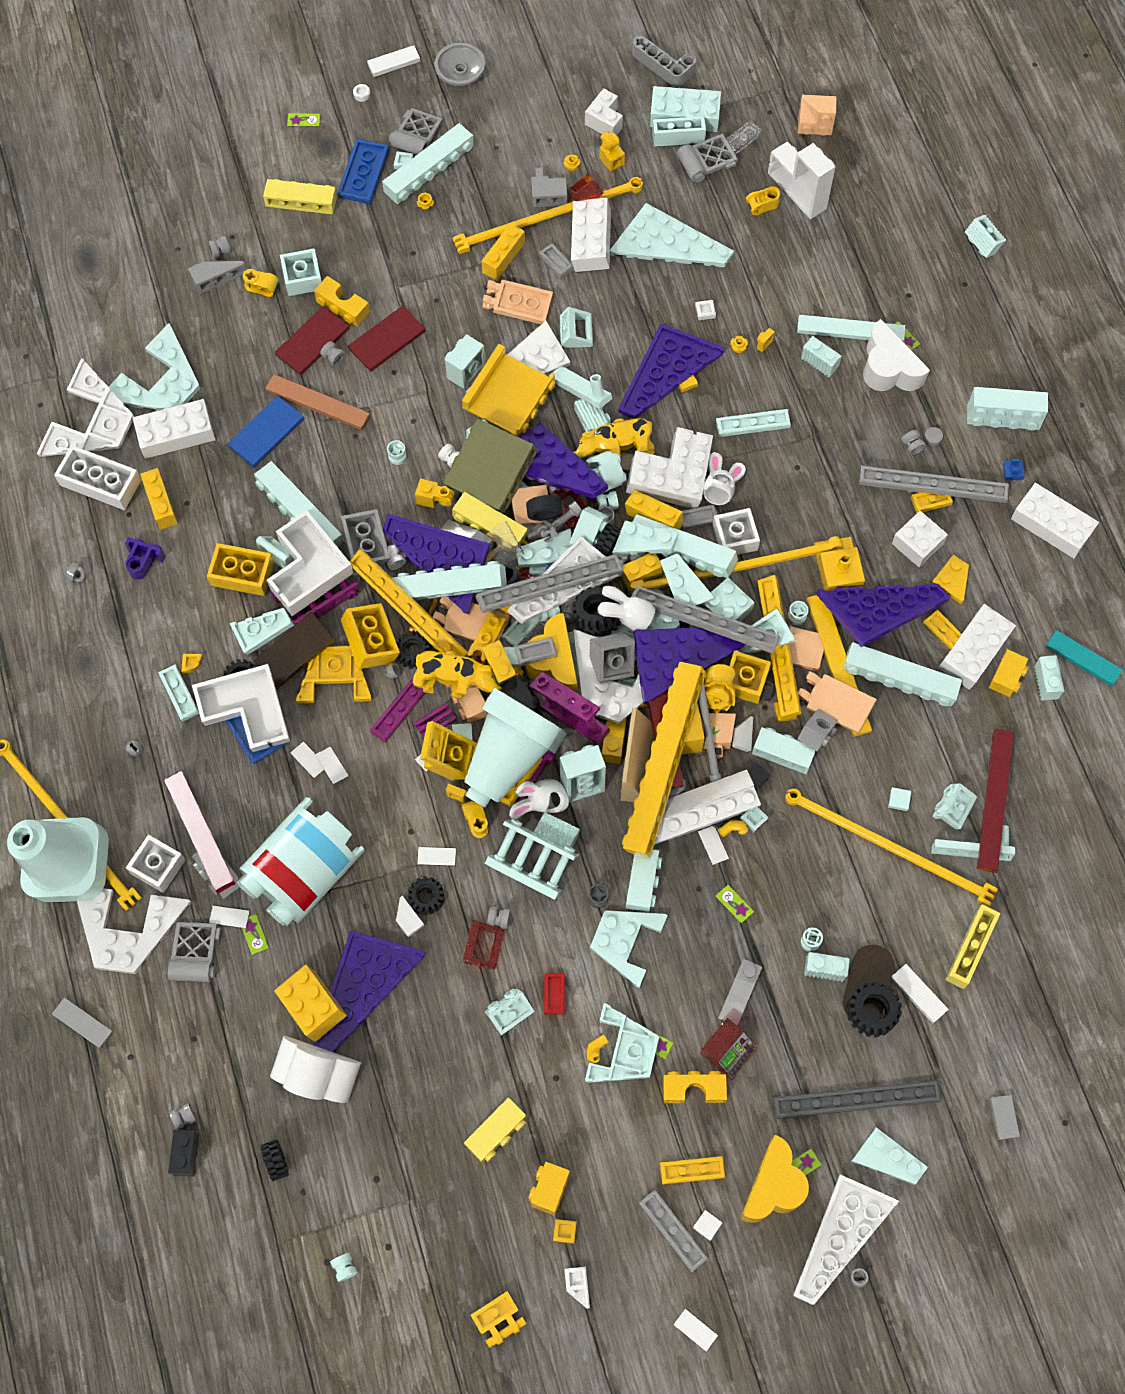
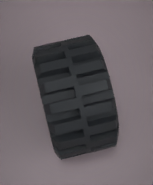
M595 586V588L588 587L586 591L582 590L580 592L581 595H577L575 597L576 601H573L572 612L579 630L595 637H603L605 634H612V630L616 631L618 629L617 625L622 623L619 618L606 617L600 614L592 615L591 613L597 610L602 602L619 603L602 594L603 587Z
M869 982L864 986H860L854 992L848 1002L847 1013H849L848 1020L853 1022L851 1026L859 1029L858 1033H866L867 1037L874 1035L875 1038L880 1035H886L896 1026L902 1014V1011H900L902 1004L898 1002V994H893L894 989L890 988L889 990L884 983L879 985V982H874L873 984ZM874 999L884 1006L885 1017L882 1020L870 1019L865 1014L863 1003L866 1000Z

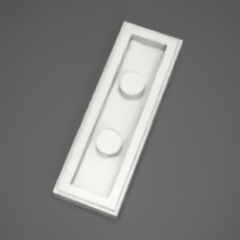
M413 45L368 60L367 63L373 77L418 63L420 62V57Z
M907 964L891 977L892 981L932 1024L949 1010Z

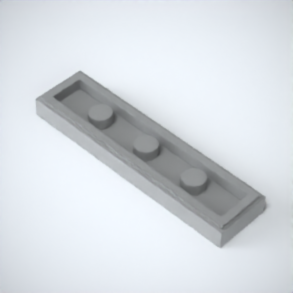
M656 1190L652 1191L638 1203L691 1273L708 1260V1257Z

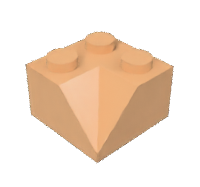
M802 95L798 115V134L832 135L836 116V96Z

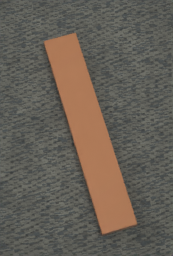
M273 374L265 388L266 392L359 430H363L370 417V413L275 374Z

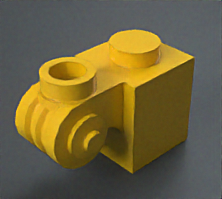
M604 132L600 137L602 145L599 147V158L611 172L625 164V153L618 145L619 138L613 132Z
M421 478L415 492L417 505L433 509L436 501H439L442 506H451L455 492L448 487L438 486L437 482Z

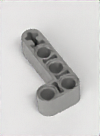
M637 36L633 39L632 55L670 85L680 87L694 75L696 67L694 55L685 54L676 61L644 36Z

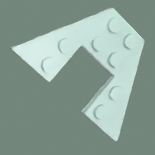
M168 323L145 349L149 354L170 367V369L149 391L121 373L111 383L109 388L124 405L141 409L143 407L153 408L155 411L188 403L200 390L198 381Z

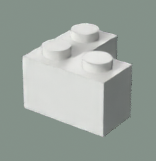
M603 89L585 111V125L601 134L608 131L617 135L621 131L623 115L616 112L618 96Z

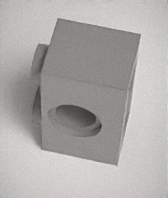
M818 709L805 724L797 740L818 751L821 746L826 747L829 740L835 735L837 731L835 726L838 720Z

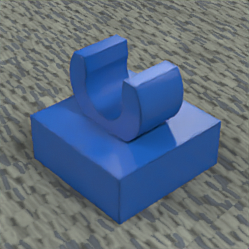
M1012 459L1011 461H1004L1005 480L1024 479L1023 460Z

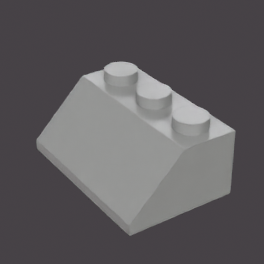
M377 509L341 516V529L349 561L359 549L368 554L379 566L390 560ZM352 568L353 575H357L358 573Z

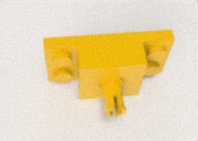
M851 537L841 538L844 546L841 550L816 554L824 591L835 590V588L847 589L849 587L864 586L865 578L857 547L853 548ZM827 540V541H821V542H815V543H814V546H815V545H819V544L828 543V540Z
M433 721L427 722L420 759L425 761L424 768L451 781L465 780L477 743Z

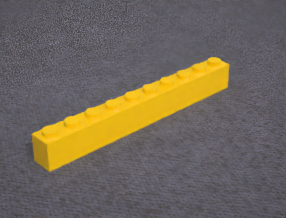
M679 662L678 668L676 667L674 670L673 685L669 687V698L667 704L662 709L663 718L657 726L656 741H653L651 745L652 754L645 765V777L640 781L641 790L639 797L635 798V810L628 821V833L623 837V849L628 853L651 857L706 672L702 666Z

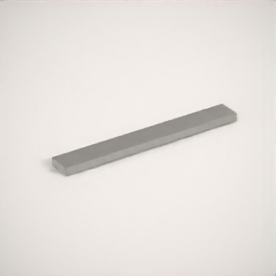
M862 465L859 477V485L1002 503H1007L1008 483Z
M617 554L478 593L476 594V599L483 614L617 575L623 572V568Z
M640 586L636 587L631 596L646 600L654 606L657 613L772 654L780 640V636Z

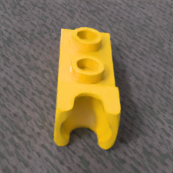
M488 612L474 643H472L468 651L467 657L474 660L476 656H481V664L486 665L488 661L482 648L498 640L506 624V619Z

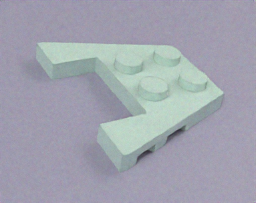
M604 911L590 949L619 971L622 976L630 980L634 986L640 988L646 970L627 963L641 926L661 933L667 915Z
M604 1003L599 1022L620 1027L610 1068L589 1063L585 1082L650 1078L659 1036Z

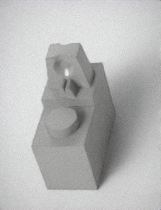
M536 168V177H531L533 207L567 204L566 178L556 177L549 179L548 176H543V168Z

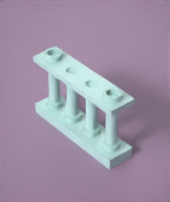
M512 818L511 820L504 821L503 825L509 827L507 835L498 854L488 856L485 864L554 900L559 898L562 890L558 888L557 883L569 858L572 860L578 858L579 855L574 853L575 849L567 845L563 847L523 827V823ZM516 832L527 838L515 863L510 864L505 861V855ZM536 841L544 845V848L533 871L527 873L523 870L522 865L533 842ZM551 850L562 854L551 880L545 882L540 879V873Z

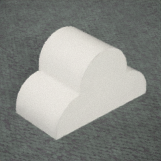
M881 319L874 325L867 344L868 359L863 370V378L866 384L876 391H887L895 385L905 391H914L922 387L930 372L928 367Z
M284 1035L270 1077L284 1084V1089L296 1095L315 1100L326 1099L347 1103L361 1062Z

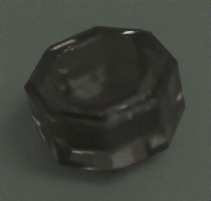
M765 683L762 701L770 702L773 699L775 693V685L773 683Z

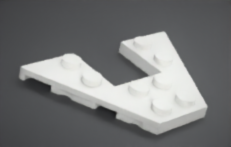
M81 358L67 391L96 402L99 405L85 434L51 422L37 452V455L40 457L67 454L71 445L89 452L120 449L131 426L134 415L90 368L84 359Z
M574 629L573 636L581 696L600 707L595 716L620 725L626 717L632 714V708L638 709L643 704L639 674L633 688L614 681L599 683L589 657L590 639L597 637Z
M103 888L101 893L95 898L87 901H77L94 967L100 970L136 974L139 971L143 962L150 957L157 944L169 933L170 928L173 924H176L187 906L191 905V901L187 899L151 895L143 933L106 929L114 893L112 889Z

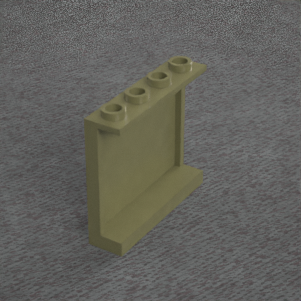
M477 419L476 423L470 428L468 438L463 441L460 453L454 458L451 470L446 473L443 484L449 489H454L462 494L466 492L498 512L505 514L538 449L528 441Z

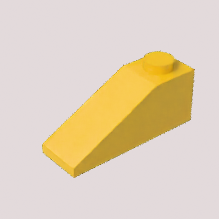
M627 717L620 725L607 720L606 726L609 727L610 732L603 741L602 757L604 762L621 764Z

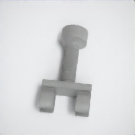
M574 501L569 505V510L566 514L564 513L563 516L551 524L546 520L543 521L544 524H539L535 531L539 532L542 528H545L539 536L544 538L550 533V536L544 540L549 543L553 541L554 536H559L555 531L557 527L568 521L572 516L578 518L582 510Z

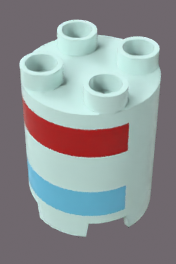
M308 797L304 798L239 868L243 876L236 882L253 899L264 894L273 902L266 911L283 926H288L293 920L300 923L365 851L360 846L351 852L345 844L352 834L328 811L317 817L306 811L313 802Z

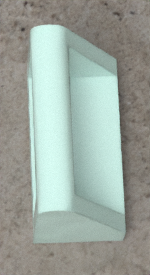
M568 307L560 315L561 346L567 348L593 346L591 313ZM575 320H585L586 339L576 336Z
M259 536L256 539L259 551L271 553L274 563L283 569L295 561L285 547L271 536Z

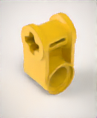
M769 187L750 193L746 197V202L752 208L751 213L753 215H760L778 208L780 190L776 187Z
M248 269L243 273L244 286L247 291L266 297L273 296L278 283V278L274 274L254 269Z
M473 800L461 804L472 835L479 839L486 837L489 829L484 807Z

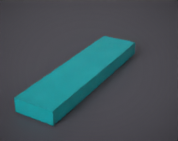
M1057 630L1045 646L1111 687L1123 671V669Z

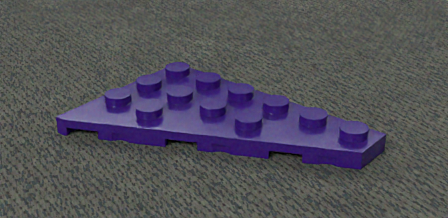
M660 324L618 409V413L636 419L677 389L680 384L692 375H696L722 356L725 348Z
M541 422L519 436V438L534 444L538 449L524 478L537 479V482L547 483L559 489L567 488L573 490L576 494H583L592 499L608 490V484Z
M390 514L387 515L383 527V533L421 571H427V573H431L434 569L443 568L445 571L451 570V567L454 566L469 568L470 564L485 566L491 544ZM476 593L448 597L463 613L470 614Z
M939 584L916 585V587H904V585L876 586L875 589L849 587L847 589L835 588V590L828 591L819 589L816 593L860 647L948 602L950 598Z
M699 627L634 630L633 638L635 641L643 704L669 690V687L673 685L674 670L676 667L678 668L679 662L702 666L705 670L734 651L741 649L746 644Z
M350 931L330 991L347 1016L319 1040L313 1042V1045L335 1052L425 957V951Z

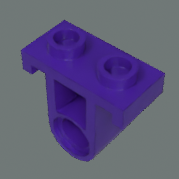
M129 537L125 542L130 552L125 565L130 576L134 579H143L148 574L155 557L162 563L166 557L162 548L157 544L150 545L139 538L132 539Z

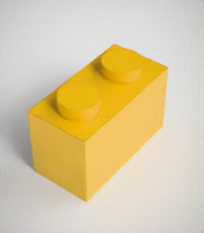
M649 553L623 565L624 572L621 578L630 591L631 583L634 581L643 580V582H647L662 576L663 567L656 553Z
M500 640L482 648L498 684L516 677V673Z
M1007 649L988 688L1008 697L1011 696L1013 691L1017 693L1022 683L1018 680L1020 676H1025L1029 667L1026 666L1028 658Z

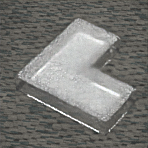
M507 521L490 530L498 548L488 553L486 563L498 561L501 565H507L525 554Z

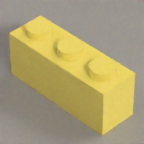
M508 1097L464 1142V1145L481 1163L485 1160L489 1162L497 1154L495 1150L500 1145L504 1147L511 1140L510 1135L515 1130L518 1132L524 1127L526 1115Z

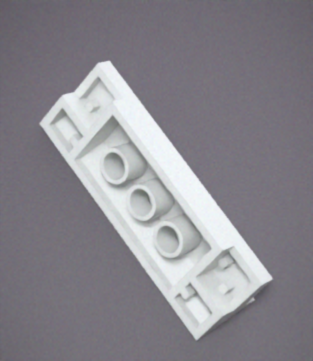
M744 770L669 798L654 845L761 806L748 771Z

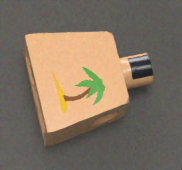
M700 713L701 724H702V729H703V734H704L702 716H701V713ZM709 713L716 759L723 758V749H730L736 714ZM704 734L703 749H707V747H706V741H705V734Z

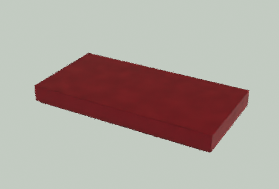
M322 306L274 352L275 356L302 375L321 357L320 353L323 346L330 341L333 343L338 341L350 329L349 325Z
M401 306L349 344L348 349L372 372L426 332V330L404 306Z

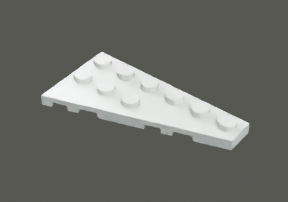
M547 321L507 354L546 376L561 366H570V360Z
M580 536L542 575L604 558L605 556ZM623 572L513 604L508 609V613L523 624L574 599L577 595H581L580 592L582 590L586 591L588 587L595 588V586L603 585L621 576Z
M839 1175L793 1296L814 1305L899 1201Z

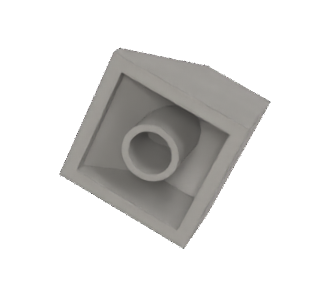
M623 632L590 639L589 657L599 683L634 676L635 641Z

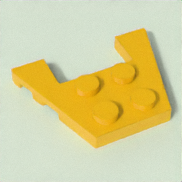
M350 646L327 647L311 660L305 679L302 681L300 692L296 697L297 704L314 703L315 684L354 683V702L372 701L361 669H358Z

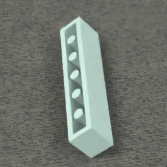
M460 123L383 180L384 193L396 204L406 200L410 194L419 190L423 184L431 181L440 171H444L448 165L457 161L465 152L470 151L474 146L473 135Z
M272 461L254 474L256 486L261 491L264 490L267 493L266 495L272 503L276 502L279 505V510L283 515L287 514L290 517V521L307 510L337 547L344 543L342 534Z
M636 514L632 521L633 523L678 533L679 537L673 552L661 553L667 558L678 553L687 565L691 564L701 571L707 570L717 577L723 576L725 578H729L738 562L737 552L730 548Z
M498 561L487 562L485 566L470 564L469 568L454 566L451 567V570L447 571L439 568L434 569L431 573L417 571L416 575L400 573L398 577L392 578L414 600L485 592L507 585L505 566L499 564Z
M853 642L848 649L842 668L847 670L849 674H858L864 676L869 681H878L887 687L899 688L904 693H913L919 695L922 699L937 701L942 706H952L955 703L962 682L961 679L865 646L860 647L859 644Z

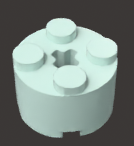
M606 451L586 460L588 462L587 466L608 484V490L606 491L616 488L626 481V475L620 465L621 459L617 453L613 454Z

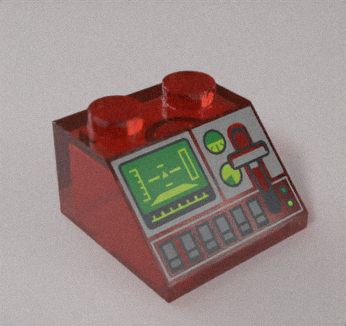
M727 1018L704 1045L700 1054L732 1080L758 1048L741 1028Z

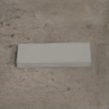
M65 997L52 1013L53 1016L100 1049L113 1034V1031Z

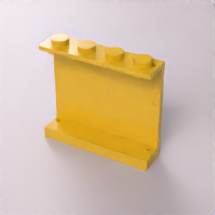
M498 344L462 399V408L519 437L527 431L529 421L536 417L540 404L543 405L545 403L548 391L554 389L556 385L555 373L553 372L550 377L505 354V347Z

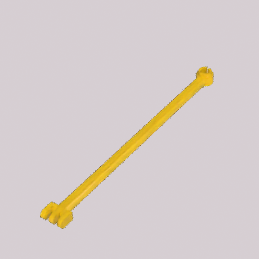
M633 177L626 184L579 200L609 199L630 191L639 193L643 188V182L641 178ZM573 202L511 222V224L518 228H523L573 211ZM510 223L465 238L464 233L454 236L453 241L456 248H458V253L462 254L470 251V245L500 236Z
M838 536L831 537L828 543L740 561L736 563L732 572L816 555L821 552L841 550L844 547L843 542ZM707 570L694 571V574L699 579L715 576ZM667 578L643 582V580L634 581L631 583V594H633L637 586L653 590L667 587L669 583Z
M0 740L1 745L5 744V747L0 749V756L6 758L56 819L68 818L14 754L11 744L7 740ZM107 865L106 880L120 895L117 901L127 911L129 909L128 905L125 904L127 900L133 906L136 904L131 899L133 895L138 901L142 898L133 887L128 890Z
M789 789L785 795V801L789 805H799L979 896L976 902L990 907L991 902L985 898L993 900L995 896L988 891L992 893H997L998 891L996 887L988 883L981 887L801 796L800 791L797 789ZM795 793L797 797L792 798L790 794Z

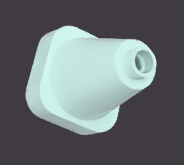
M495 688L482 707L488 714L464 780L470 786L465 796L483 807L487 806L490 799L499 802L548 750L555 754L567 735L566 732Z
M84 817L23 820L17 823L10 831L7 839L8 850L21 866V887L27 895L42 902L87 901L98 896L103 890L106 880L109 838L106 830L101 825Z

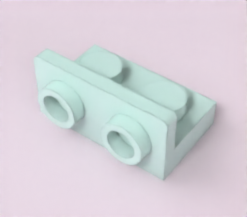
M961 783L951 784L944 790L941 801L935 807L933 817L935 819L942 818L954 829H961L977 796Z
M511 989L504 994L503 999L489 1004L485 1014L490 1018L499 1034L503 1035L535 1011L522 991Z

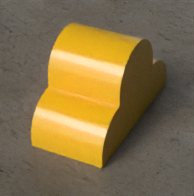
M564 613L557 614L546 622L543 635L535 636L528 642L552 637L557 657L525 665L526 673L534 681L543 672L577 693V680Z
M774 1135L769 1143L740 1220L756 1223L765 1219L772 1211L789 1213L797 1209L807 1198L809 1191L808 1180L800 1169L791 1165V1148L783 1138Z

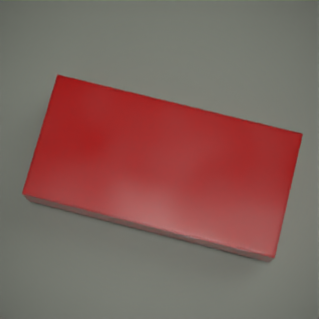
M545 973L544 1015H565V973Z

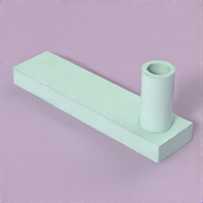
M563 366L554 371L556 385L598 409L612 400L611 393L602 387L600 375H592L590 381Z
M1003 825L999 860L1011 861L1015 855V847L1009 846V826ZM935 839L932 845V854L978 858L979 843Z

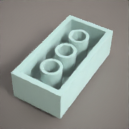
M653 86L650 127H653L654 119L704 116L706 131L717 132L721 91Z
M974 387L967 404V424L974 426L985 425L994 428L1009 427L1010 429L1039 430L1048 413V393Z
M588 745L580 751H569L560 757V783L564 786L569 803L605 792L606 766L598 745Z

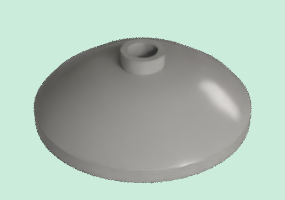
M467 43L450 44L441 49L435 58L437 75L441 80L450 85L464 86L471 84L481 77L485 69V59L482 52L475 46Z

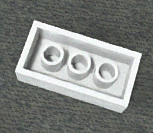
M608 198L573 201L571 261L575 272L609 269L611 208Z
M204 399L133 417L139 446L145 459L215 440Z
M73 445L69 448L54 474L60 486L122 510L126 509L141 482L136 469Z
M1034 483L1015 509L1011 520L1073 559L1099 523L1037 483Z
M983 604L938 668L947 675L961 679V685L970 690L1016 625L986 604Z

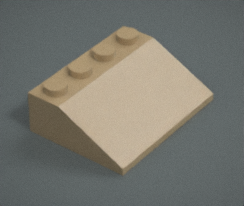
M632 708L622 779L621 801L634 802L635 798L639 797L641 790L640 781L645 777V765L651 757V745L655 741L651 721L637 708Z

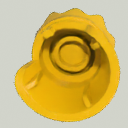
M717 664L710 666L705 670L704 686L708 708L713 709L717 714L720 710L728 711L731 705H735V688L732 684L735 671L727 665Z

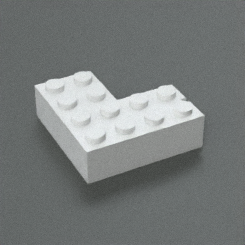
M788 142L771 151V163H769L768 174L809 219L825 211L835 171V165L832 160H829L814 143L799 152Z
M677 427L673 436L669 458L635 451L631 462L626 493L632 494L634 490H637L659 501L693 509L698 508L702 500L713 435L697 432L695 435L692 430Z
M307 510L276 531L280 543L295 561L267 579L270 590L282 602L291 616L353 574L351 563Z
M268 664L192 685L201 721L205 726L241 716L252 752L269 748L270 743L273 746L290 742L271 669Z

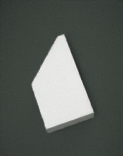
M752 716L747 717L733 729L732 747L746 752L751 751Z
M401 896L396 922L409 938L424 927V924L404 897Z
M586 1267L564 1269L567 1292L586 1309L590 1308Z

